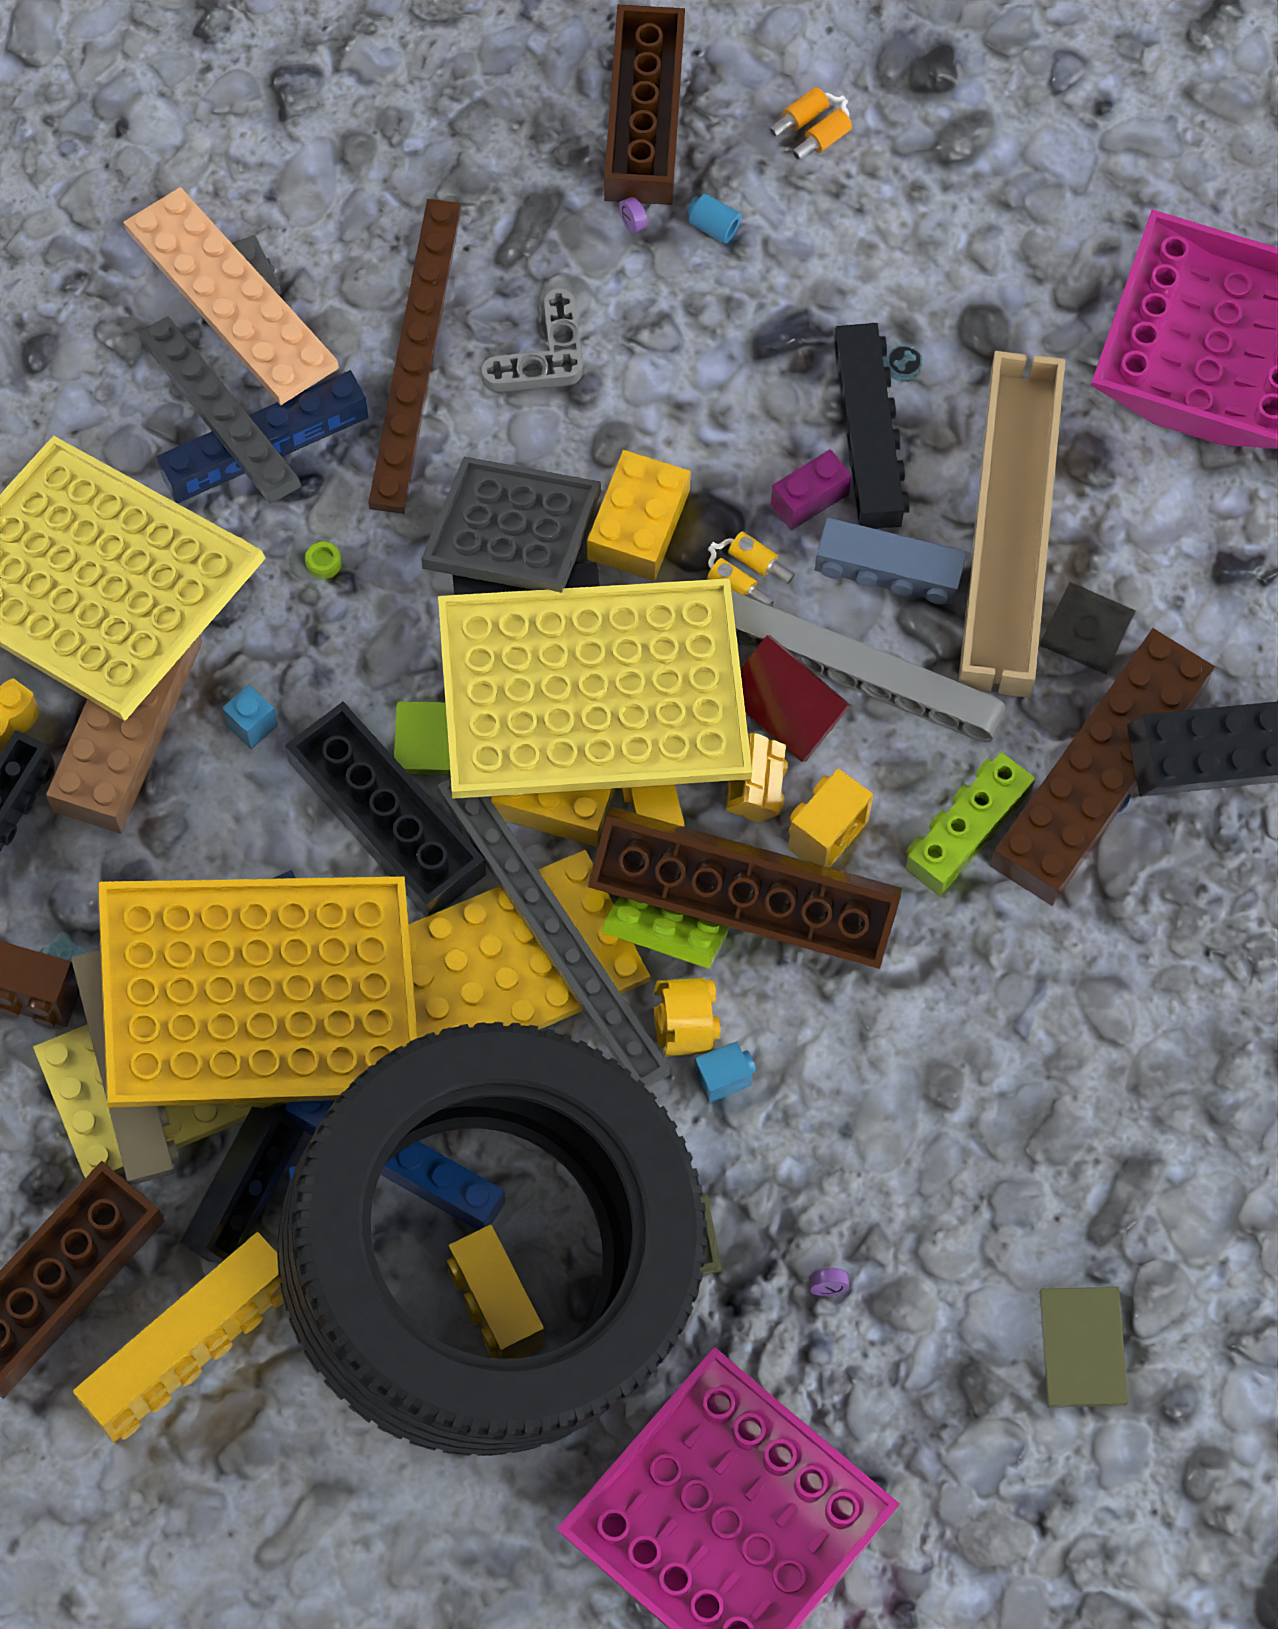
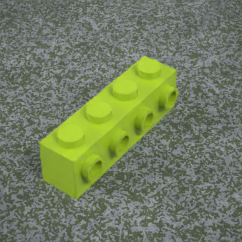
M1002 752L993 761L987 758L980 765L975 773L977 779L969 787L964 784L953 797L952 802L954 805L946 813L941 810L929 825L931 831L925 838L922 839L918 836L906 850L905 854L908 855L905 870L938 896L943 894L1032 792L1036 778Z

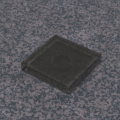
M1069 582L1041 640L1040 646L1103 674H1107L1136 610Z

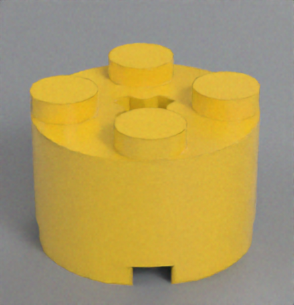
M704 977L658 980L655 984L654 996L661 995V1003L654 1007V1025L658 1048H664L661 1053L662 1056L709 1053L714 1049L715 1040L720 1039L721 1035L719 1017H713L711 1003L716 1001L714 980H705Z

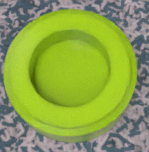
M327 541L316 542L307 549L305 554L306 568L316 578H331L341 568V554L333 543Z

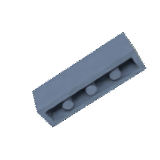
M827 517L816 554L814 571L821 572L824 576L833 579L842 577L855 580L858 584L865 587L879 586L891 589L894 593L902 596L916 595L924 597L934 604L948 603L954 605L967 551Z

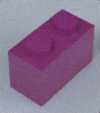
M829 449L773 484L770 505L792 531L848 496L852 475L833 451Z

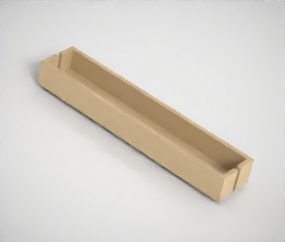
M995 351L990 371L958 682L985 693H990L992 687H998L997 694L1030 698L1036 678L1066 359L1034 355L1029 379H1025L1022 376L1026 363V354Z

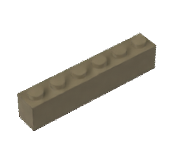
M100 950L71 957L107 1099ZM166 1107L109 1108L127 1182L130 1185H135L173 1175L172 1164L178 1163L179 1159L174 1140L166 1141L163 1127L170 1125Z

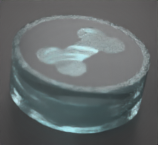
M908 345L893 348L888 354L886 366L890 367L891 377L900 382H909L917 378L922 367V356L919 351Z

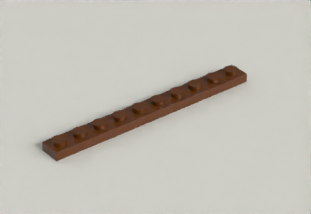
M427 199L368 502L369 509L405 513L462 211L461 203L435 199Z

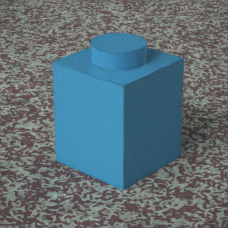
M251 685L245 687L222 708L226 726L250 749H253L278 726L274 707Z
M738 1041L696 1057L694 1065L695 1073L709 1103L750 1087L752 1084V1073L756 1071L749 1051L742 1052Z

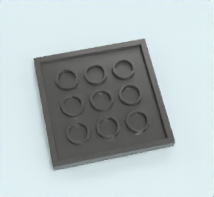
M464 456L422 556V569L531 590L548 589L562 593L600 496L601 481Z

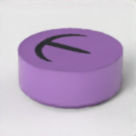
M629 197L620 201L619 212L626 228L633 234L645 229L647 226V216L640 201L635 197Z
M824 1268L813 1272L809 1276L810 1292L814 1295L834 1296L842 1294L849 1289L848 1273L843 1269Z

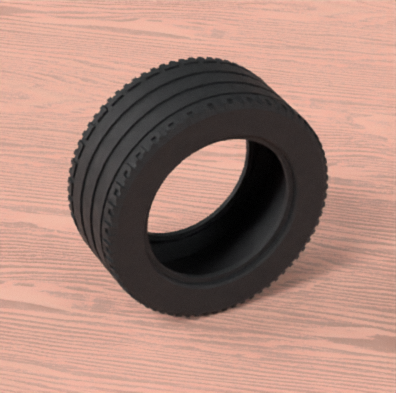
M482 1022L475 1024L471 1028H469L468 1024L445 1028L438 1035L432 1032L410 1041L405 1047L400 1046L379 1059L375 1065L367 1068L341 1093L319 1124L307 1148L300 1157L292 1179L289 1182L279 1222V1248L277 1250L278 1275L282 1280L280 1289L285 1310L289 1311L291 1316L289 1318L291 1328H293L298 1343H302L306 1350L303 1353L309 1359L313 1369L317 1374L321 1372L326 1378L324 1383L327 1387H330L340 1400L345 1398L350 1403L349 1408L363 1417L368 1423L371 1420L377 1423V1428L383 1432H387L398 1439L403 1437L409 1439V1443L433 1451L437 1448L442 1449L443 1453L465 1456L471 1454L492 1456L503 1455L509 1452L516 1453L555 1442L588 1425L627 1398L634 1390L638 1389L667 1357L678 1340V1335L682 1333L694 1308L691 1306L692 1302H695L697 1299L700 1283L703 1278L700 1268L705 1265V1249L707 1247V1238L703 1237V1232L707 1229V1220H705L706 1207L705 1203H702L700 1199L703 1190L702 1185L698 1181L699 1174L697 1168H692L691 1161L693 1157L685 1146L686 1141L683 1135L679 1137L676 1132L678 1126L674 1120L671 1121L667 1115L668 1111L664 1106L659 1107L655 1102L657 1097L653 1092L650 1093L640 1079L636 1082L630 1076L632 1072L618 1065L617 1060L612 1057L608 1060L602 1056L603 1051L587 1046L588 1043L582 1040L577 1043L571 1040L572 1036L567 1034L561 1035L551 1029L539 1031L538 1026L534 1025L524 1026L520 1025V1023H511L509 1026H503V1022L487 1024ZM458 1129H488L512 1134L542 1148L559 1161L575 1178L587 1196L598 1223L602 1242L603 1261L599 1291L594 1306L576 1337L562 1347L537 1356L497 1359L469 1354L450 1347L420 1328L404 1312L389 1291L379 1270L374 1253L371 1233L372 1203L383 1167L398 1153L415 1142L431 1135Z

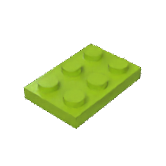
M620 896L605 919L602 933L710 969L726 939L729 927Z

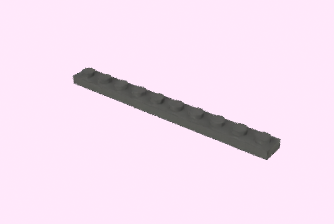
M451 778L437 785L438 794L472 845L485 858L486 866L614 1058L618 1061V1064L622 1068L630 1070L632 1072L630 1076L636 1082L640 1079L645 1084V1088L670 1075V1066L489 797L452 799Z

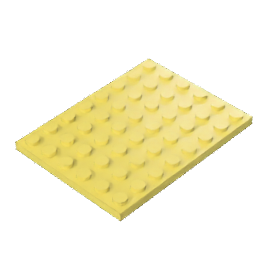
M53 435L0 494V647L126 721L266 558L261 549Z
M730 578L564 588L562 593L547 589L438 596L452 799L752 779V765Z

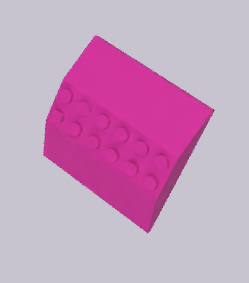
M1152 209L1091 386L1153 424L1219 445L1278 449V248Z
M714 1347L556 1530L669 1629H800L850 1569L900 1503Z

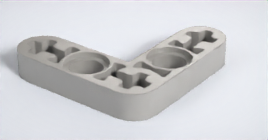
M557 288L548 292L544 298V316L549 351L501 355L487 359L482 365V381L488 390L492 392H508L575 384L581 379L583 375V358L574 296L568 290ZM556 302H562L564 319H558ZM566 330L573 335V338L567 343H560L554 339V335L558 331ZM569 362L572 371L565 372L563 363ZM552 363L553 374L548 375V364ZM536 364L541 367L542 372L536 377H528L523 373V369L527 365ZM512 367H517V378H513ZM499 369L502 378L495 379L493 370Z

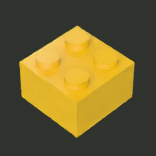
M839 768L831 777L824 775L814 787L813 793L815 795L807 804L801 802L789 818L792 823L788 830L790 835L788 850L804 861L829 868L868 823L874 795Z

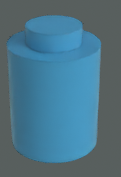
M706 193L700 198L696 196L687 209V215L690 216V225L724 244L732 239L742 219V213Z

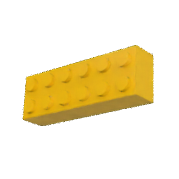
M258 1232L255 1233L72 1391L82 1407L113 1443L119 1438L122 1440L127 1439L135 1433L141 1425L139 1421L150 1411L156 1413L166 1406L172 1398L170 1394L181 1384L183 1386L191 1384L202 1373L201 1367L211 1358L214 1360L221 1358L232 1347L231 1341L242 1331L247 1334L257 1327L263 1319L261 1315L272 1305L276 1308L284 1303L280 1289L282 1280L278 1275L276 1251Z

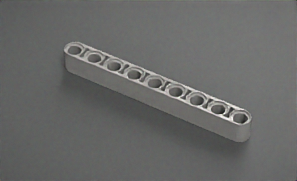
M731 590L737 643L755 650L766 635H771L814 674L972 739L981 742H991L1006 711V705L998 698Z

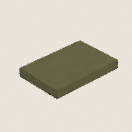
M1119 1287L1041 1288L1039 1294L1047 1408L1127 1406L1128 1396Z

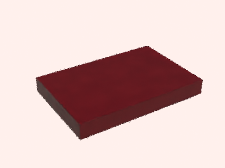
M766 635L740 668L745 712L776 740L785 744L786 748L801 762H806L851 707L847 701L771 635Z

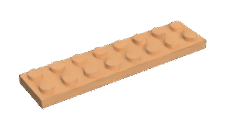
M181 187L123 222L126 232L280 405L339 369L338 361Z

